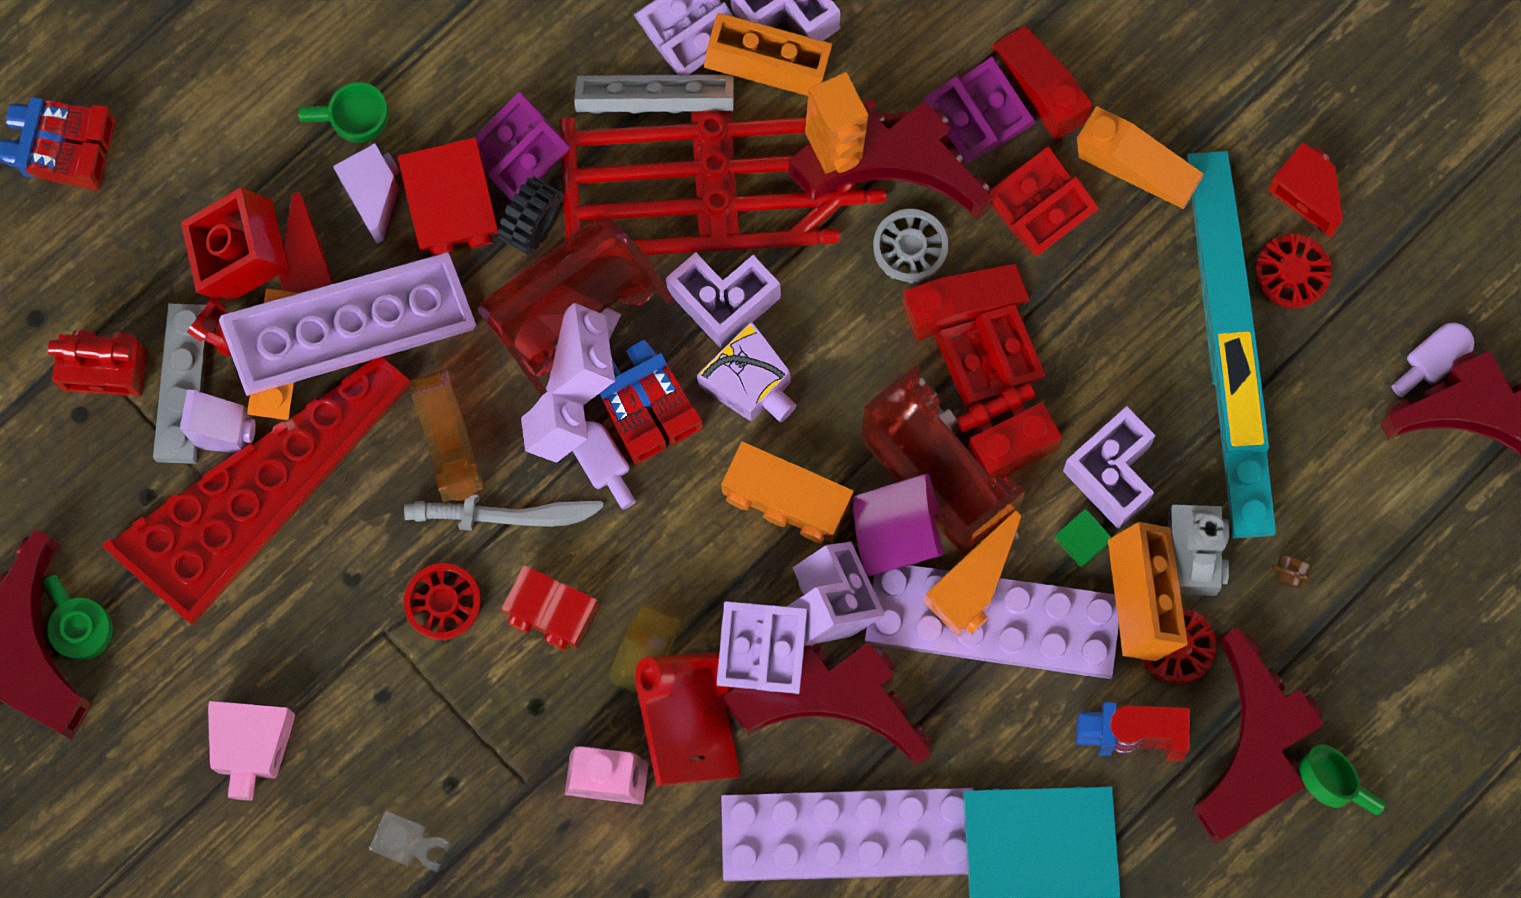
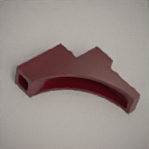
M925 101L890 129H887L888 124L878 110L875 108L870 110L863 103L868 113L862 159H859V163L848 171L839 173L837 170L825 174L810 143L789 159L788 174L813 202L835 189L870 180H898L925 186L952 199L968 211L976 220L989 210L992 200L991 190L987 183L980 176L975 175L973 177L963 166L964 160L956 149L951 146H945L948 143L951 131L947 117L938 108L932 109Z
M1475 351L1469 352L1452 362L1454 367L1445 377L1447 383L1444 382L1430 388L1424 393L1426 398L1412 404L1410 399H1406L1393 405L1387 410L1389 415L1380 425L1387 439L1426 429L1468 431L1495 440L1521 456V383L1514 386L1511 390L1491 351L1479 356L1476 355Z
M34 529L31 536L25 537L16 551L17 559L10 571L0 576V701L72 740L93 703L83 698L65 680L49 652L42 623L43 581L46 579L59 544L48 535Z
M1239 627L1225 635L1219 643L1234 672L1239 692L1241 721L1236 749L1230 765L1219 784L1204 801L1192 809L1215 846L1306 787L1300 776L1299 764L1291 756L1286 758L1283 752L1324 725L1320 719L1323 716L1322 710L1311 695L1304 696L1299 689L1288 697L1284 696L1282 691L1285 690V686L1281 678L1272 668L1266 669L1258 657L1261 655L1258 644L1250 634L1243 635Z
M869 642L830 671L827 670L826 666L831 663L817 644H814L812 647L809 645L804 646L799 694L736 687L723 696L725 705L748 736L769 725L801 717L835 718L855 723L881 735L905 754L916 768L927 761L931 755L927 747L932 742L919 724L912 727L903 716L907 709L893 690L889 693H886L884 690L894 681V675L891 672L895 668L893 661L883 648L880 647L875 651Z

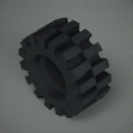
M535 176L528 178L526 183L520 186L519 193L514 194L513 202L505 210L506 216L502 217L500 222L502 225L498 229L499 239L527 255L532 254L533 250L536 251L539 248L540 241L543 243L546 239L547 232L551 231L553 227V221L557 220L558 211L562 208L563 204L561 202L564 199L563 192Z

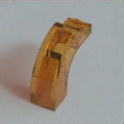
M448 368L410 380L412 399L430 449L437 485L443 502L465 500L473 496L475 492L483 490L482 486L484 484L476 454Z

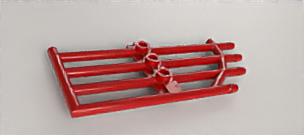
M862 101L870 110L872 108L876 109V101ZM703 110L701 112H691L692 124L576 130L574 118L566 117L559 120L560 135L571 147L561 158L567 260L812 246L819 243L829 245L839 242V230L830 228L818 231L815 228L840 206L864 205L867 202L879 204L886 201L885 189H853L856 183L835 189L821 196L815 202L805 192L736 195L735 174L787 172L789 159L794 155L734 159L733 137L805 133L806 117L731 121V111ZM904 111L897 114L887 112L881 114L888 124L887 128H891L909 112ZM693 140L694 161L578 168L576 146ZM684 177H695L696 199L580 205L579 184ZM814 208L789 231L739 234L738 212ZM698 214L699 236L582 243L581 221Z

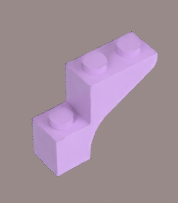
M573 303L565 311L548 385L535 406L521 417L525 451L557 463L588 439L583 405L615 382L605 315L577 303Z

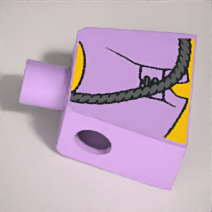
M752 322L697 374L698 385L702 390L750 421H753L766 409L781 423L790 416L797 406L782 392L791 382L788 368Z

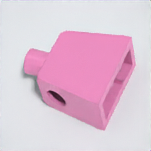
M209 701L211 769L220 774L230 775L228 798L253 800L256 777L276 778L295 720V714L284 707Z
M575 746L570 753L565 795L643 805L649 763L634 753Z

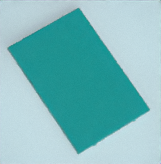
M1077 786L1075 788L1000 790L996 788L994 790L963 791L969 898H1120L1112 787L1082 788Z

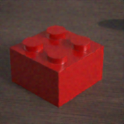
M240 187L181 222L197 293L230 303L289 270L273 201L269 198Z

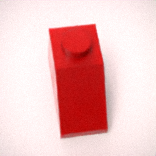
M1303 142L1273 177L1268 191L1328 237L1332 238L1343 221L1336 169L1330 163V158L1326 153L1316 147L1310 148Z

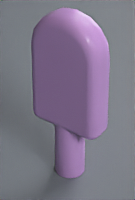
M1455 322L1447 323L1437 329L1409 353L1407 361L1412 368L1391 385L1393 391L1399 397H1403L1423 379L1431 386L1438 384L1454 367L1453 361L1473 351L1474 338L1471 331L1463 324Z
M586 421L588 439L575 448L573 453L596 489H601L608 485L621 509H627L636 502L621 477L629 472V465L608 430L600 423Z

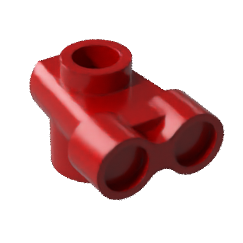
M211 298L192 323L187 333L201 343L203 340H206L213 344L222 355L232 356L219 322L221 315L228 314L225 311L227 307Z

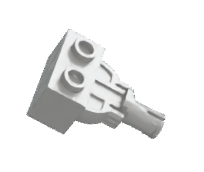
M1172 505L1168 512L1167 527L1171 528L1180 594L1216 596L1222 584H1227L1229 578V562L1222 559V551L1229 540V520L1222 519V507Z

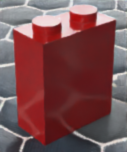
M476 137L398 156L419 249L423 254L430 252L431 257L448 252L452 254L454 253V246L469 243L470 248L484 247L493 243L492 237L499 236L498 222Z

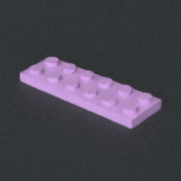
M449 252L224 314L219 319L246 396L469 332L476 327Z
M908 565L874 575L873 590L885 616L867 627L865 644L869 642L871 645L1106 679H1111L1113 676L1119 627L1115 594L1000 578L989 610L985 613L989 617L987 622L974 634L971 635L966 631L958 638L924 603L925 594L950 571Z
M973 788L721 795L723 880L755 881L968 874L963 791H973Z

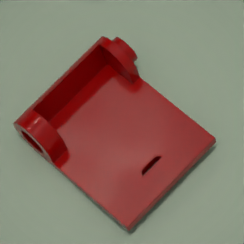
M720 652L644 657L637 664L635 683L657 786L734 779L741 776L723 699L724 695L736 687L717 685ZM698 757L700 760L689 759V758Z

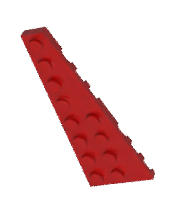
M383 357L371 360L343 379L341 385L319 400L314 399L305 405L306 408L285 423L282 421L274 426L272 432L254 444L249 443L202 475L203 479L179 495L176 493L166 500V504L144 518L142 516L133 522L131 528L113 540L108 539L102 547L193 626L412 383Z

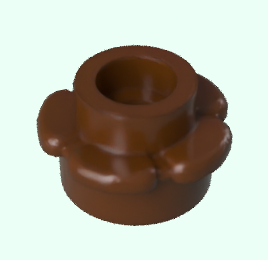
M1281 555L1278 564L1272 565V570L1278 574L1276 581L1286 586L1300 589L1302 583L1307 584L1311 582L1309 574L1312 566L1301 560Z

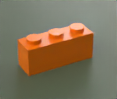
M717 12L707 46L704 68L808 96L809 88L822 83L832 44Z
M847 72L809 88L805 134L825 174L837 170L839 173L848 171L855 167L863 156L868 113Z
M741 441L721 483L722 493L727 496L726 501L742 510H748L751 506L764 512L763 518L781 527H785L787 523L802 529L800 532L802 536L820 544L823 543L824 539L834 543L851 507L854 491L743 441Z
M1137 522L1108 540L1123 656L1157 661L1188 644L1172 531L1168 527Z

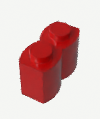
M523 566L501 610L509 617L508 625L526 634H529L531 628L545 634L544 642L565 651L567 646L575 649L579 648L600 605L591 596L560 583L532 568Z

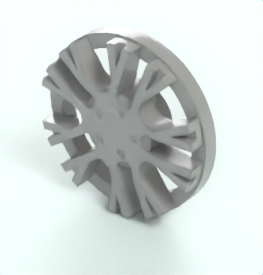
M918 209L896 211L887 216L875 232L873 241L875 259L878 266L892 279L919 283L921 280L929 279L932 275H935L944 264L948 252L946 231L934 216ZM915 217L922 219L919 230L912 228ZM905 218L908 228L900 231L893 222ZM931 224L938 233L927 238L922 232ZM884 230H887L893 235L897 236L896 239L894 240L891 237L883 234ZM880 244L891 245L894 247V250L881 254ZM927 244H942V248H926ZM897 255L899 259L889 266L887 262ZM933 255L938 260L931 266L924 260V256ZM920 261L923 272L920 273L917 272L914 264ZM903 263L909 264L911 268L910 274L899 272V266Z

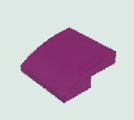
M993 57L987 59L962 78L953 77L923 98L932 109L938 108L947 117L950 123L949 128L951 129L949 138L966 163L989 153L1036 124V121Z
M518 92L473 137H476L479 143L484 168L488 172L487 176L511 201L514 194L519 193L520 186L525 184L528 178L535 176L541 179L571 149L553 125L522 92Z
M929 474L853 496L857 543L862 566L867 577L945 555L934 515L940 512Z

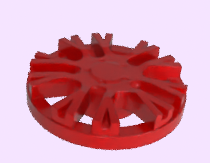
M1290 233L1289 235L1274 238L1262 249L1256 261L1255 278L1257 285L1263 295L1278 306L1290 309L1307 307L1318 301L1330 284L1332 275L1330 257L1318 245V241L1312 240L1311 237L1307 238L1301 236V234L1295 235ZM1290 243L1292 252L1285 254L1279 245ZM1298 244L1305 246L1302 256L1295 254ZM1313 250L1320 259L1309 261L1306 256ZM1271 251L1273 254L1279 257L1281 261L1278 262L1276 259L1269 256L1268 253ZM1263 264L1276 268V273L1263 275ZM1311 268H1324V272H1310ZM1314 278L1323 282L1318 291L1313 289L1308 284V279ZM1278 279L1280 284L1270 290L1267 285ZM1303 286L1308 297L1306 299H1302L1299 287ZM1283 287L1293 290L1292 300L1279 297Z
M438 563L423 568L414 575L405 590L404 611L408 621L420 634L431 639L446 641L447 639L465 634L467 630H470L480 614L481 595L477 583L466 570L453 564ZM447 571L459 575L451 586L444 583ZM437 572L440 584L436 586L433 585L430 574ZM421 580L430 587L426 595H421L414 591ZM468 582L470 586L457 595L455 590ZM474 596L473 608L460 605V601L464 597ZM411 601H425L426 606L411 607ZM458 609L469 616L466 621L455 615ZM422 612H429L430 617L423 626L414 618ZM435 618L440 619L437 632L431 631ZM454 619L458 628L446 632V620Z
M1183 608L1184 617L1191 619L1189 625L1185 627L1187 645L1165 656V660L1157 668L1149 660L1140 659L1145 669L1156 679L1169 684H1187L1201 678L1212 666L1217 647L1215 633L1210 623L1202 615L1198 614L1197 611ZM1199 624L1202 629L1192 636L1189 632ZM1208 637L1210 649L1199 648L1194 643L1198 639ZM1193 652L1207 659L1203 664L1192 657ZM1188 661L1192 664L1195 672L1183 676L1180 664ZM1169 662L1176 663L1173 676L1165 674Z

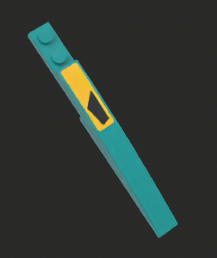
M1228 151L1188 154V163L1203 173V178L1192 195V206L1212 384L1216 388L1232 539L1274 536L1276 528L1267 451L1269 449L1253 316Z

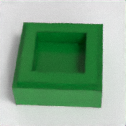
M1086 509L1054 536V539L1081 568L1108 546V540L1112 538Z

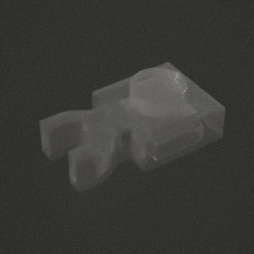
M385 811L369 850L406 866H410L413 857H416L426 868L438 873L441 865L430 861L428 857L429 851L433 847H440L448 851L451 843L438 837L422 838L426 829L424 826Z

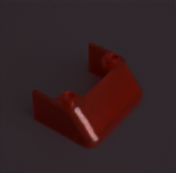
M602 217L587 224L490 294L480 304L478 312L522 373L542 396L548 391L538 377L544 376L552 370L556 352L554 346L558 344L565 311L573 303L601 313L617 300H620L624 305H642L652 297L654 291L667 304L675 299L643 251L610 218Z
M915 365L864 406L861 436L870 451L897 482L929 474L940 512L934 515L937 528L962 556L966 557L1021 506L1025 490L1021 485L1017 487L1008 476L1000 478L996 474L990 476L939 418L940 412L937 405L940 403V399L928 384L925 383L922 386L919 384L921 371Z

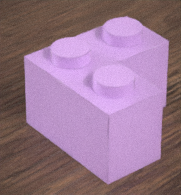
M731 0V10L734 16L773 28L787 21L795 34L820 41L825 40L840 30V10L832 0Z
M695 252L666 277L668 293L721 349L731 342L750 322L753 323L781 298L780 283L754 255L722 280Z
M1127 406L1066 460L1063 472L1118 530L1123 528L1150 503L1154 494L1129 466L1151 447L1155 435Z
M852 542L826 545L792 567L804 596L787 607L807 609L804 646L852 637L885 616Z

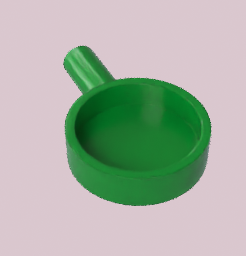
M354 82L341 87L332 96L329 106H299L300 122L330 121L335 132L344 140L352 143H365L377 138L384 131L389 120V108L382 93L373 85L363 82Z
M52 575L45 579L43 585L57 607L49 619L47 630L48 638L53 648L64 657L74 661H87L99 656L109 645L113 633L112 621L107 611L90 599H71L57 575Z
M1317 745L1301 758L1299 762L1301 779L1309 792L1321 803L1333 808H1341L1352 800L1375 816H1378L1384 810L1385 801L1360 786L1359 776L1354 766L1335 748L1327 745Z

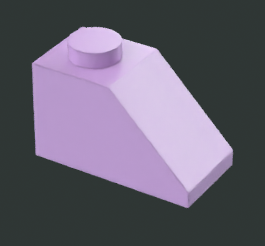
M373 144L333 167L373 239L378 244L384 240L400 190L394 178L400 171L390 153L381 155L376 144Z
M187 389L180 430L198 449L236 453L244 448L247 443L253 442L256 422L255 419H252V415L247 414L248 410L243 405Z

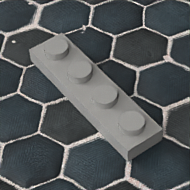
M577 76L574 99L575 112L597 114L602 112L641 113L647 111H667L670 113L703 110L733 111L734 76Z
M168 304L153 459L156 462L197 464L198 448L180 430L187 389L204 392L208 342L203 340L201 343L189 335L187 331L206 305Z

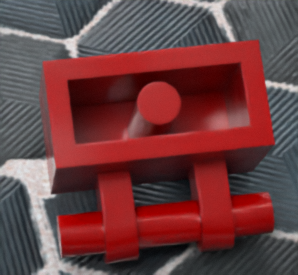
M74 330L72 335L58 334V340H49L48 354L55 356L52 381L62 391L141 397L148 350L136 339V336L128 333H113L112 338L97 337V334L91 331Z
M1026 383L1016 389L1011 386L1001 391L1002 396L984 405L979 402L969 407L968 413L956 418L962 433L974 427H977L979 434L970 438L968 452L988 484L1059 450L1062 436L1044 403L1042 402L1028 410H1025L1022 403L1036 397L1030 383ZM1009 410L1012 418L992 426L990 419Z

